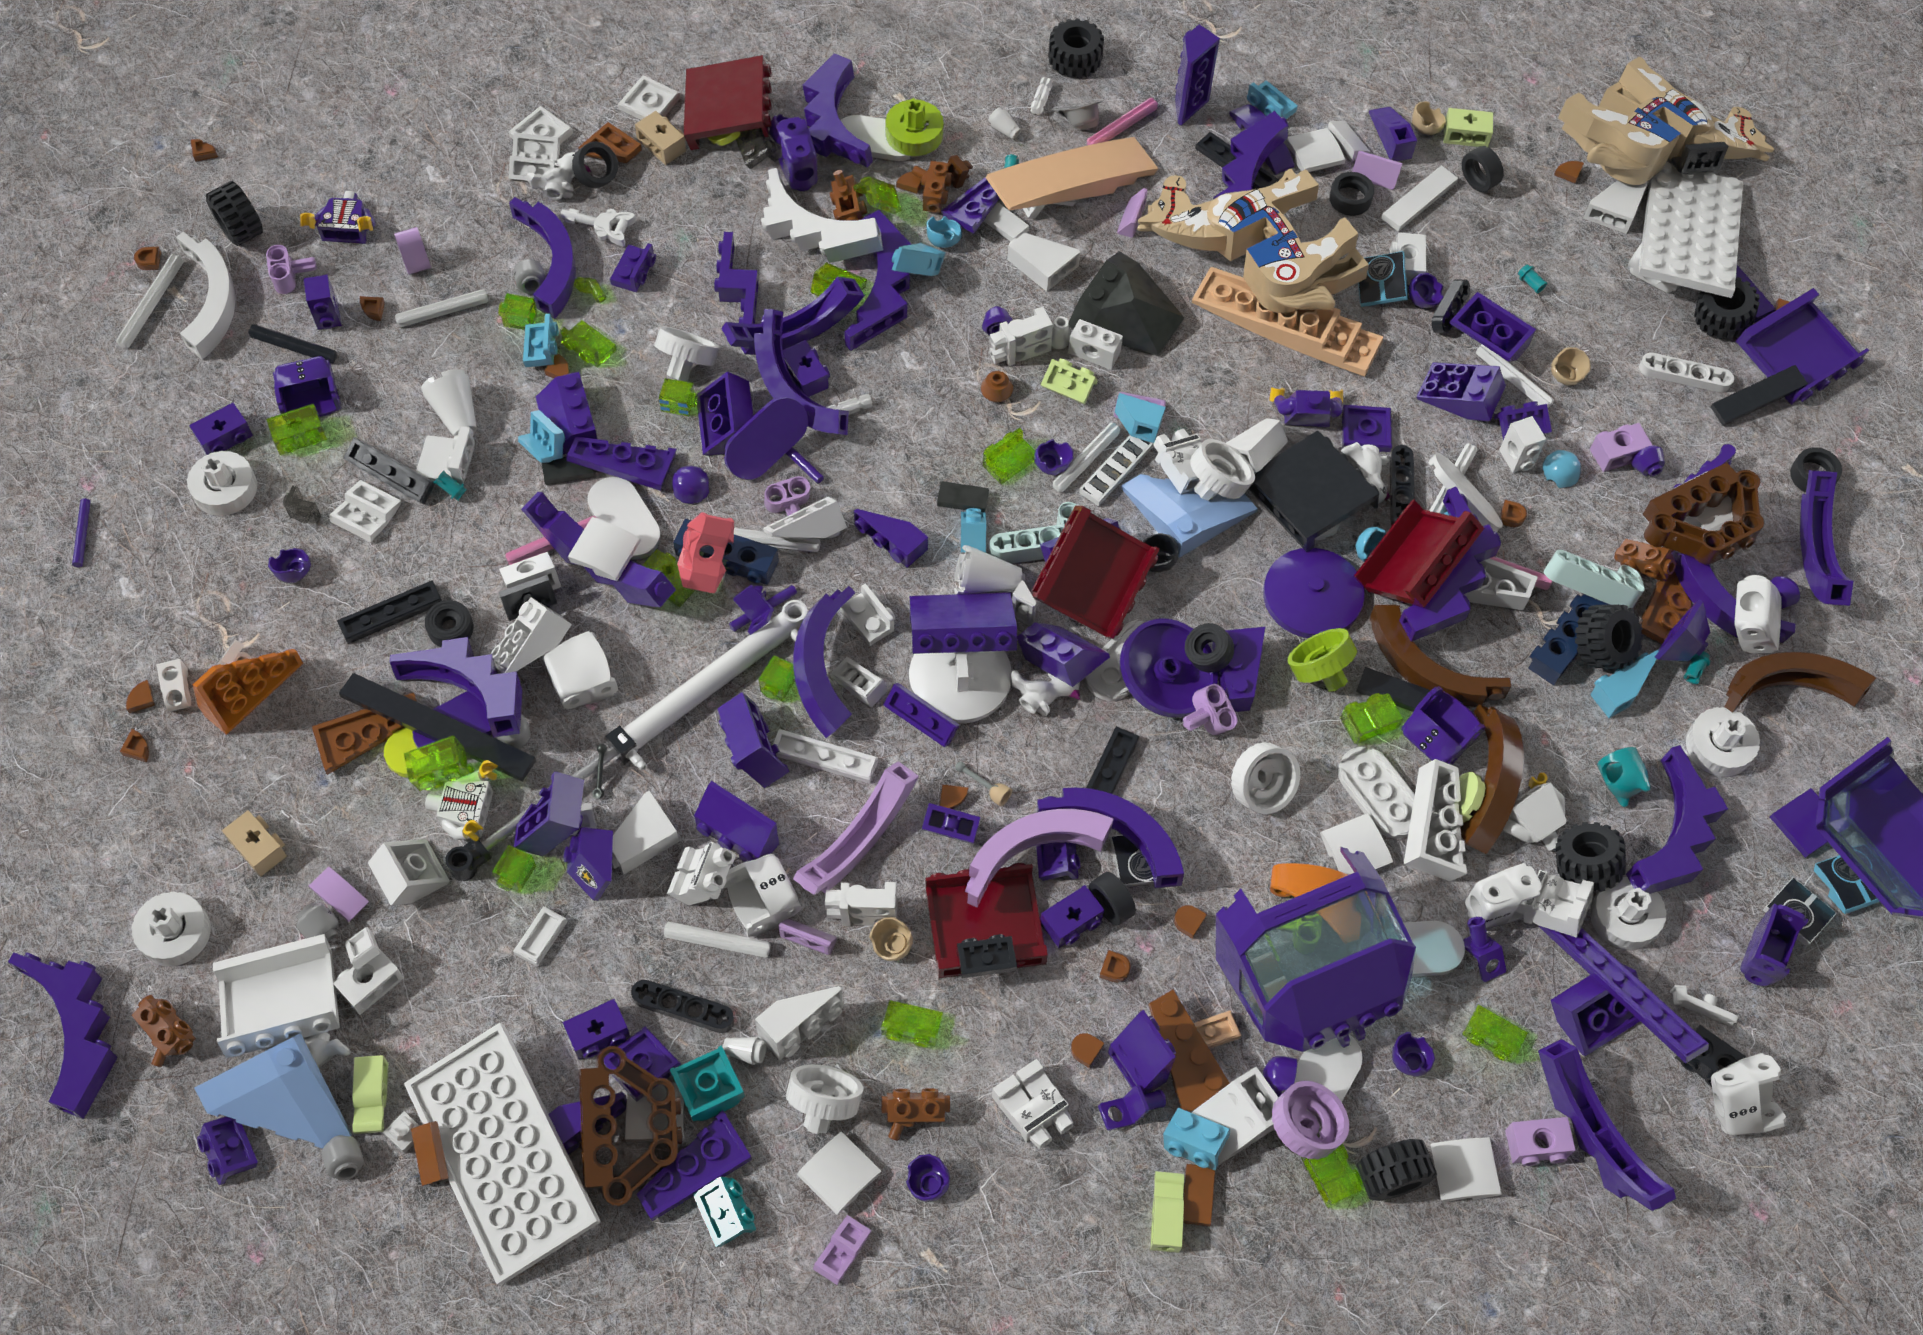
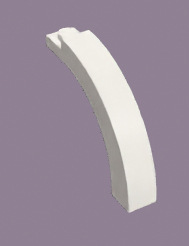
M182 232L176 237L182 251L206 271L209 280L208 294L202 310L193 322L180 332L186 347L203 360L225 336L234 315L236 294L231 275L215 246L207 239L200 242L197 238H191Z

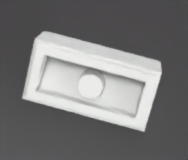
M1345 121L1329 122L1328 129L1351 162L1356 160L1359 151L1370 153V150Z
M1022 580L1013 592L1012 604L1015 618L1031 626L1035 621L1037 603Z

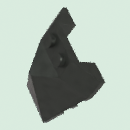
M1118 251L1105 261L1083 292L1068 324L1069 328L1074 330L1077 322L1081 319L1122 335V346L1159 356L1185 317L1138 262Z

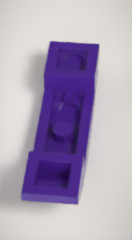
M1250 104L1229 112V115L1240 129H1247L1265 117L1260 110ZM1284 142L1274 149L1265 160V163L1274 175L1294 168V162Z

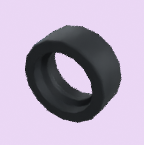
M591 142L581 147L575 153L572 159V169L575 177L581 184L589 188H600L610 183L616 177L618 160L609 146L601 142ZM594 152L605 161L606 174L603 177L595 178L586 170L584 157L587 153Z
M1479 146L1463 156L1461 162L1462 172L1473 189L1479 192H1486L1502 182L1504 177L1502 162L1491 148ZM1479 163L1484 168L1486 175L1482 172Z
M1341 173L1332 183L1329 201L1335 210L1344 215L1356 216L1363 214L1372 204L1374 185L1367 176L1361 173ZM1347 187L1355 188L1361 191L1365 197L1360 200H1350L1342 196L1339 190Z
M1816 447L1803 450L1797 456L1790 469L1793 483L1805 493L1808 474L1803 468L1804 463H1816L1821 465L1826 471L1837 472L1836 484L1842 474V465L1839 459L1832 452Z
M1105 872L1089 883V891L1104 909L1103 916L1115 926L1121 925L1135 915V902L1127 887L1115 874Z

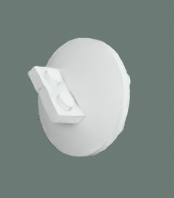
M1005 651L914 654L909 669V682L911 691L949 718L957 723H970L986 718L1004 703L1011 687L1012 670Z

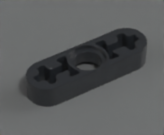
M1454 279L1432 317L1431 325L1434 333H1449L1453 325L1450 324V321L1463 308L1470 295V283L1468 280Z

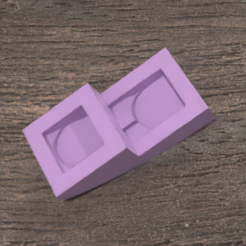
M329 866L308 886L327 905L334 908L348 923L369 903L365 897Z
M847 1215L832 1235L828 1246L815 1262L813 1270L838 1285L872 1230Z

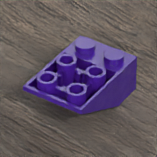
M1432 362L1416 398L1468 420L1490 421L1506 384L1500 366Z
M1144 1010L1140 1011L1110 1044L1108 1054L1130 1087L1133 1088L1136 1085H1140L1143 1094H1146L1167 1082L1176 1058V1051L1172 1043L1168 1039L1164 1040L1158 1032L1160 1028L1154 1017L1151 1015L1148 1017Z

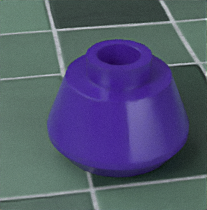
M995 306L985 313L982 329L990 336V334L1000 331V323L1007 322L1009 324L1013 319L1006 309Z
M1655 445L1641 449L1634 455L1632 460L1633 468L1644 476L1649 475L1650 477L1660 474L1665 465L1663 449Z
M1776 576L1770 580L1780 593L1781 609L1793 606L1799 602L1800 589L1792 579Z

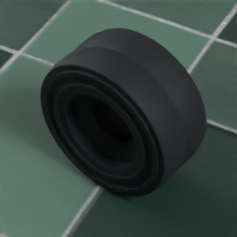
M445 600L438 602L428 610L425 616V628L428 636L438 647L442 648V641L465 637L470 639L474 629L472 617L467 607L458 601ZM447 620L456 621V625L452 629H444L442 627L443 623Z
M1205 623L1197 626L1189 633L1185 641V653L1197 669L1213 673L1222 670L1230 663L1234 655V643L1224 628L1217 624ZM1214 642L1216 644L1215 650L1209 654L1204 653L1205 645Z

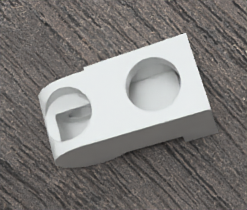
M176 659L156 664L160 688L168 712L191 707V697L187 681L188 669L182 660Z

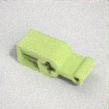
M383 1055L354 1057L352 1094L354 1134L384 1131L388 1062Z
M1155 1171L1150 1250L1179 1253L1182 1248L1184 1174Z

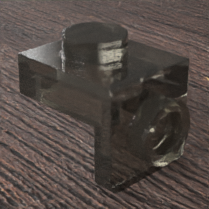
M292 485L289 493H286L283 500V505L289 517L301 523L311 522L318 524L321 514L316 503L303 500L298 486Z

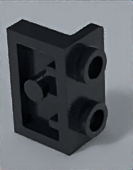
M1725 142L1685 145L1682 156L1672 157L1670 162L1682 174L1720 170L1729 146Z
M547 575L498 592L509 621L517 619L521 606L528 602L530 597L548 608L558 604Z
M998 934L985 940L969 938L961 943H957V956L959 958L962 978L1017 971L1012 936L1005 937L1002 934Z

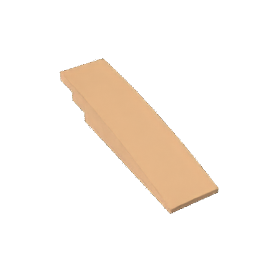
M1130 137L1083 146L1033 159L987 174L986 179L1010 211L1113 194L1117 187L1135 184L1138 177L1155 175L1158 167L1136 138Z
M1210 267L1192 298V303L1253 333L1362 376H1366L1383 343V336L1362 330V323L1340 316L1341 310L1337 308L1332 310L1298 309L1288 313L1272 312L1260 304L1243 277L1214 267Z

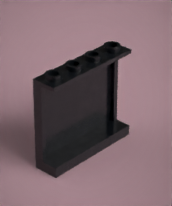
M1318 430L1273 457L1260 471L1254 472L1255 480L1248 488L1306 552L1315 547V538L1369 504L1375 509L1378 508L1379 502L1377 487L1372 483L1370 484L1364 478L1360 469L1354 468L1349 463L1346 455L1343 452H1339L1333 446L1330 438L1324 437Z

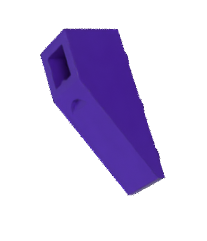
M1390 106L1369 110L1370 117L1389 159L1396 162L1412 159L1417 138L1410 123Z
M860 509L854 510V525L857 530L870 536L877 547L888 551L895 562L902 563L908 568L928 550V536L911 522Z
M623 1092L615 1094V1101L610 1107V1114L614 1118H617L626 1110L627 1097ZM609 1095L594 1098L596 1104L603 1106L608 1102ZM580 1101L560 1105L548 1114L568 1155L573 1153L579 1147V1142L582 1141ZM600 1118L596 1121L595 1130L597 1133L603 1128L602 1124L607 1119Z

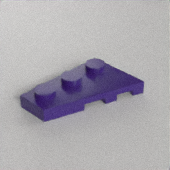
M985 177L941 210L942 215L958 222L962 228L975 233L1000 197Z

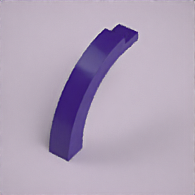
M514 197L509 202L512 217L537 232L547 242L552 251L550 270L546 279L533 296L536 308L545 314H551V317L556 319L566 306L575 284L576 265L569 235L560 219L548 207L539 201L532 207L528 202Z
M836 277L832 284L817 299L797 312L784 317L782 327L783 350L804 340L809 341L849 314L865 296L855 279ZM725 322L721 329L729 344L734 347H741L745 355H756L754 333H763L761 323L742 324Z
M764 309V315L761 320L763 333H754V346L758 368L769 393L774 399L786 397L798 401L807 412L808 427L826 433L848 435L849 411L831 409L820 405L805 395L796 385L788 371L783 355V311Z
M1809 470L1806 494H1802L1800 512V545L1805 575L1813 594L1820 602L1850 606L1854 581L1846 577L1842 572L1833 544L1832 513L1837 472Z
M1674 550L1672 555L1676 562L1675 573L1693 604L1698 599L1703 601L1707 618L1722 630L1738 638L1735 628L1736 599L1721 585L1710 565L1702 564L1694 557ZM1781 620L1779 643H1784L1795 633V623Z
M850 586L842 592L837 589L831 596L826 593L815 603L801 623L794 646L793 668L799 696L809 717L825 738L834 733L852 715L831 686L824 662V641L828 626L837 611L856 593Z
M1077 787L1063 788L1062 797L1059 798L1048 796L1043 799H1037V813L1055 809H1077L1113 818L1112 829L1129 839L1146 859L1153 876L1155 888L1182 886L1184 870L1176 847L1158 822L1140 807L1128 800L1104 791Z

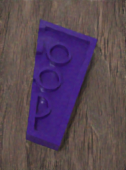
M575 437L567 454V461L661 491L676 456L677 448L668 447V450L656 449V446L646 445L643 448L631 446V443L621 442V444L617 445L609 444L607 440Z
M723 1110L707 1128L704 1127L696 1135L697 1137L677 1154V1157L670 1165L663 1168L636 1194L651 1221L656 1220L690 1199L694 1193L719 1177L729 1175L752 1160L750 1153Z

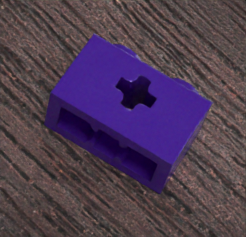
M328 274L304 278L306 302L317 329H330L342 326L339 303Z
M806 340L783 350L788 371L796 385L805 395L810 397L829 388L828 378H830V372L825 364L822 365L820 363L816 349L814 347L811 348Z
M234 402L189 425L206 455L225 451L253 436L246 420Z
M929 803L922 830L973 844L981 817Z
M1086 885L1042 912L1040 923L1056 946L1060 948L1065 944L1069 946L1075 943L1080 938V934L1087 929L1093 931L1100 926L1104 909Z
M615 999L562 1022L579 1060L582 1058H593L600 1053V1050L608 1046L616 1047L624 1043L627 1037H630L628 1027ZM597 1028H599L601 1031V1034L596 1035V1033L594 1032V1030Z

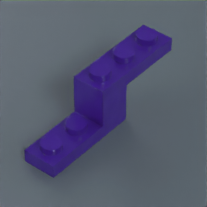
M724 232L723 241H719L718 253L721 255V259H717L716 271L719 274V278H715L714 290L719 292L720 302L741 303V312H744L743 317H739V323L755 324L759 287L757 270L733 269L734 235L733 232Z

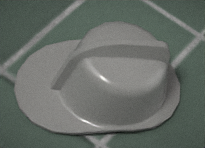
M1103 101L1085 106L1059 107L1051 110H1063L1069 124L1073 128L1086 130L1099 124L1098 104Z

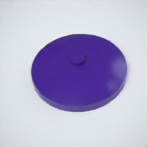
M1299 548L1285 553L1271 565L1263 586V598L1269 614L1278 625L1294 635L1310 638L1330 629H1349L1361 612L1364 602V587L1354 577L1357 572L1356 569L1340 555L1321 548H1313L1308 552L1303 548Z
M1153 619L1138 626L1123 644L1120 655V668L1126 687L1142 706L1161 716L1180 718L1196 711L1192 701L1194 693L1211 684H1217L1218 671L1213 673L1203 672L1191 663L1185 653V641L1193 628L1173 619ZM1208 643L1203 649L1206 654L1212 652Z

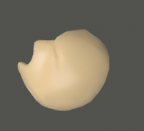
M1428 101L1419 102L1415 105L1412 114V125L1418 132L1434 135L1444 128L1446 120L1440 108L1431 109L1430 102Z
M1576 347L1564 348L1551 364V372L1554 378L1566 386L1580 383L1591 369L1589 357L1584 351Z
M885 917L876 922L869 936L874 952L887 961H899L908 955L913 944L911 930L905 923L895 917Z

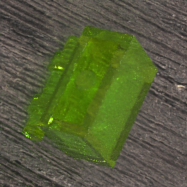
M454 735L404 753L408 780L419 791L433 788L438 789L443 787L444 783L448 781H455L474 772L472 763L467 764L464 746Z

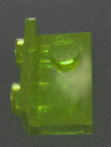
M869 176L862 178L860 183L853 186L854 191L866 195V199L872 207L892 214L902 211L895 185Z
M826 262L814 272L810 292L820 296L836 277L855 279L862 291L866 288L867 279Z
M583 320L578 322L571 330L565 327L560 329L562 344L568 350L578 353L584 362H590L597 368L617 351L616 344Z
M1018 428L1014 432H1008L1001 441L995 445H989L984 450L982 466L1002 485L1035 462V450L1023 439V430Z
M889 1000L885 1018L881 1025V1035H885L887 1039L900 1042L902 1039L912 1041L915 1046L921 1048L935 1047L943 1012Z
M1478 1004L1461 1035L1467 1037L1471 1044L1488 1049L1497 1059L1512 1063L1518 1056L1528 1032Z

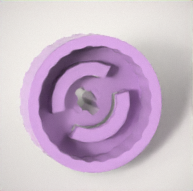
M1312 1081L1296 1082L1279 1096L1274 1103L1272 1122L1275 1131L1285 1146L1301 1157L1307 1159L1325 1158L1347 1138L1349 1119L1343 1104L1331 1090L1319 1083Z

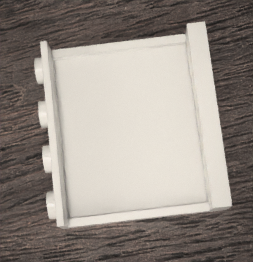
M325 934L213 963V972L219 982L222 1037L217 1038V1043L225 1058L240 1056L259 1049H266L300 1033L304 1038L340 1028L336 987L333 984L335 982L333 956Z

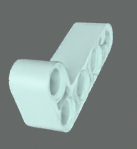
M1065 502L1060 505L1057 525L994 535L990 540L989 554L1011 564L1044 559L1040 544L1060 536L1068 520L1065 517L1070 516L1076 504Z
M1556 550L1544 569V574L1550 580L1610 605L1620 604L1633 608L1645 590L1640 573L1630 566L1621 565L1616 572L1564 550Z

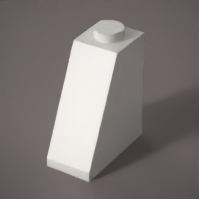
M1617 180L1590 201L1583 219L1627 234L1648 181L1641 185H1631Z
M1023 233L1009 243L1007 260L1047 292L1079 267L1080 251L1063 244Z
M1266 418L1226 444L1240 452L1250 463L1254 472H1258L1284 447L1288 440L1285 435L1286 429L1281 421Z
M650 791L644 793L613 835L612 866L614 869L619 867L623 874L628 873L679 842L676 829Z

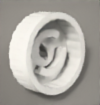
M666 326L660 327L654 344L657 349L672 355L667 375L680 381H688L693 363L714 366L720 348L718 344L706 338Z
M1215 439L1204 440L1191 456L1190 464L1192 470L1200 479L1194 486V490L1204 500L1209 501L1216 494L1230 499L1240 498L1255 480L1254 470L1247 459L1232 446Z
M230 451L213 452L199 459L192 466L187 478V487L196 505L202 511L211 515L225 516L239 512L249 505L257 492V478L249 462L243 456Z
M1716 707L1701 713L1689 728L1686 736V747L1691 759L1702 770L1716 776L1726 777L1741 773L1754 760L1760 748L1758 731L1750 719L1740 712L1734 711L1732 713L1725 707ZM1710 732L1713 733V734H1712V740H1713V743H1714L1718 748H1720V749H1722V750H1725V751L1731 750V752H1724V751H1720L1719 749H1717V748L1712 744V742H1711V740H1710V737H1711Z
M1262 742L1249 747L1241 754L1233 768L1231 777L1233 794L1242 805L1261 814L1278 812L1288 805L1297 792L1300 782V767L1297 759L1291 752L1273 743Z
M1623 877V880L1620 883H1616V886L1612 889L1605 888L1606 891L1596 894L1590 907L1591 922L1598 935L1610 945L1625 950L1640 949L1650 944L1663 929L1666 921V909L1664 901L1658 892L1649 894L1642 891L1641 888L1634 889L1628 877ZM1618 918H1621L1623 921L1628 922V923H1636V922H1639V923H1637V924H1635V925H1628V924L1623 923V922H1622L1620 919H1618Z
M181 892L162 893L153 897L138 910L132 924V937L142 954L151 962L167 967L182 965L195 958L206 946L211 931L209 917L202 906L190 895ZM185 916V919H183L185 923V929L183 933L177 939L165 942L166 939L175 938L181 933L183 929V921L181 918Z
M802 1065L791 1072L786 1099L795 1109L806 1114L803 1126L809 1132L815 1134L827 1133L831 1120H846L858 1113L863 1086L856 1077L843 1070L825 1065Z

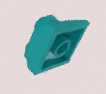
M722 1045L718 1049L679 1067L670 1069L693 1121H704L712 1118L722 1110L726 1111L735 1107L745 1097L744 1091Z

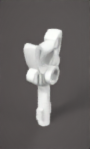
M571 208L569 210L562 209L560 217L568 223L575 224V222L594 226L599 240L603 241L608 238L611 242L622 247L625 246L623 234L626 227L636 222V217L633 213H616L614 209H608L606 213H601L598 217L581 214L579 210ZM618 223L615 231H612L611 227Z

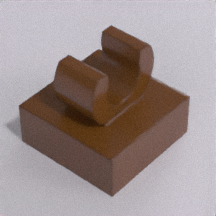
M958 155L950 156L948 160V173H952L951 184L955 188L963 187L965 179L970 176L968 174L969 169H973V166L968 160L962 161Z

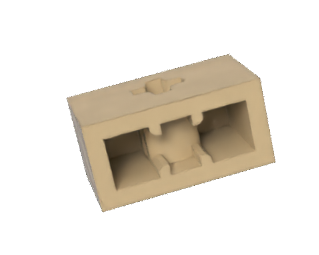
M657 111L652 112L635 124L637 140L665 165L686 152L684 133L672 126L668 118L662 117Z
M248 810L221 831L261 877L287 857L282 849L285 844L276 833L270 835L266 831L269 826L260 815L254 817Z

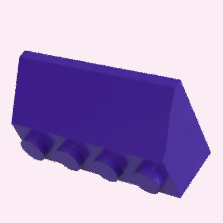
M1200 24L1192 31H1187L1183 37L1184 44L1180 55L1179 76L1175 87L1177 121L1181 126L1208 103L1210 99L1220 38Z

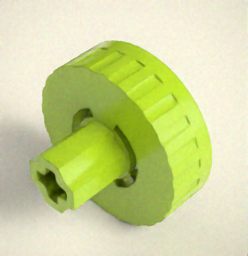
M912 98L899 102L887 113L885 119L886 140L895 151L907 156H922L933 152L942 142L943 116L937 107L931 103Z
M1342 628L1330 629L1300 643L1289 654L1287 661L1299 682L1311 683L1323 680L1326 688L1331 692L1347 684L1348 680L1342 669L1354 660L1357 655V648L1347 630Z

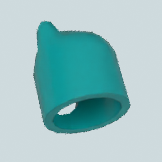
M1636 747L1616 750L1598 761L1597 767L1607 788L1621 806H1628L1629 798L1639 794L1641 791L1648 792L1650 790L1649 774Z

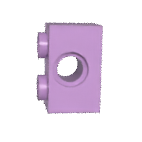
M1640 423L1630 426L1627 424L1611 432L1604 431L1599 433L1595 437L1590 451L1601 470L1606 472L1631 464L1634 455L1641 449L1651 446L1652 443Z
M1568 1117L1512 1122L1505 1130L1512 1163H1522L1523 1166H1534L1542 1160H1550L1552 1164L1567 1161V1158L1575 1151ZM1535 1138L1542 1139L1546 1144V1148L1539 1147L1535 1142Z

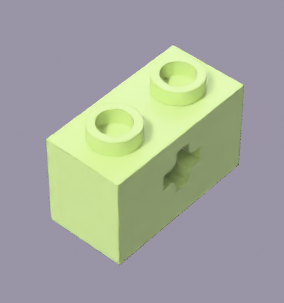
M1448 108L1445 118L1443 143L1475 147L1489 146L1493 134V112Z

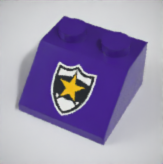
M581 827L576 836H572L570 845L565 847L564 862L567 863V873L592 900L598 901L612 880L613 831Z

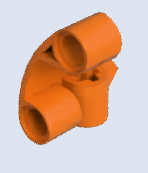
M1299 863L1276 864L1272 867L1270 891L1279 897L1291 895L1297 897L1348 875L1317 865ZM1355 896L1317 911L1335 930L1343 942L1358 936L1359 911L1354 908Z

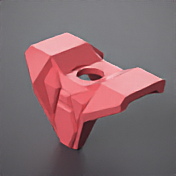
M701 512L687 525L688 529L684 533L683 548L677 565L683 587L715 593L726 572L722 562L728 542L734 543V520ZM704 545H710L714 548V553L709 558H704L699 554L700 548Z

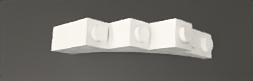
M778 169L768 170L769 180H766V185L771 197L768 198L769 207L763 208L764 218H761L764 231L769 232L772 240L790 235L792 242L797 243L800 251L819 247L821 254H826L829 263L883 250L881 232L875 218L858 221H839L810 213L797 205L786 193Z

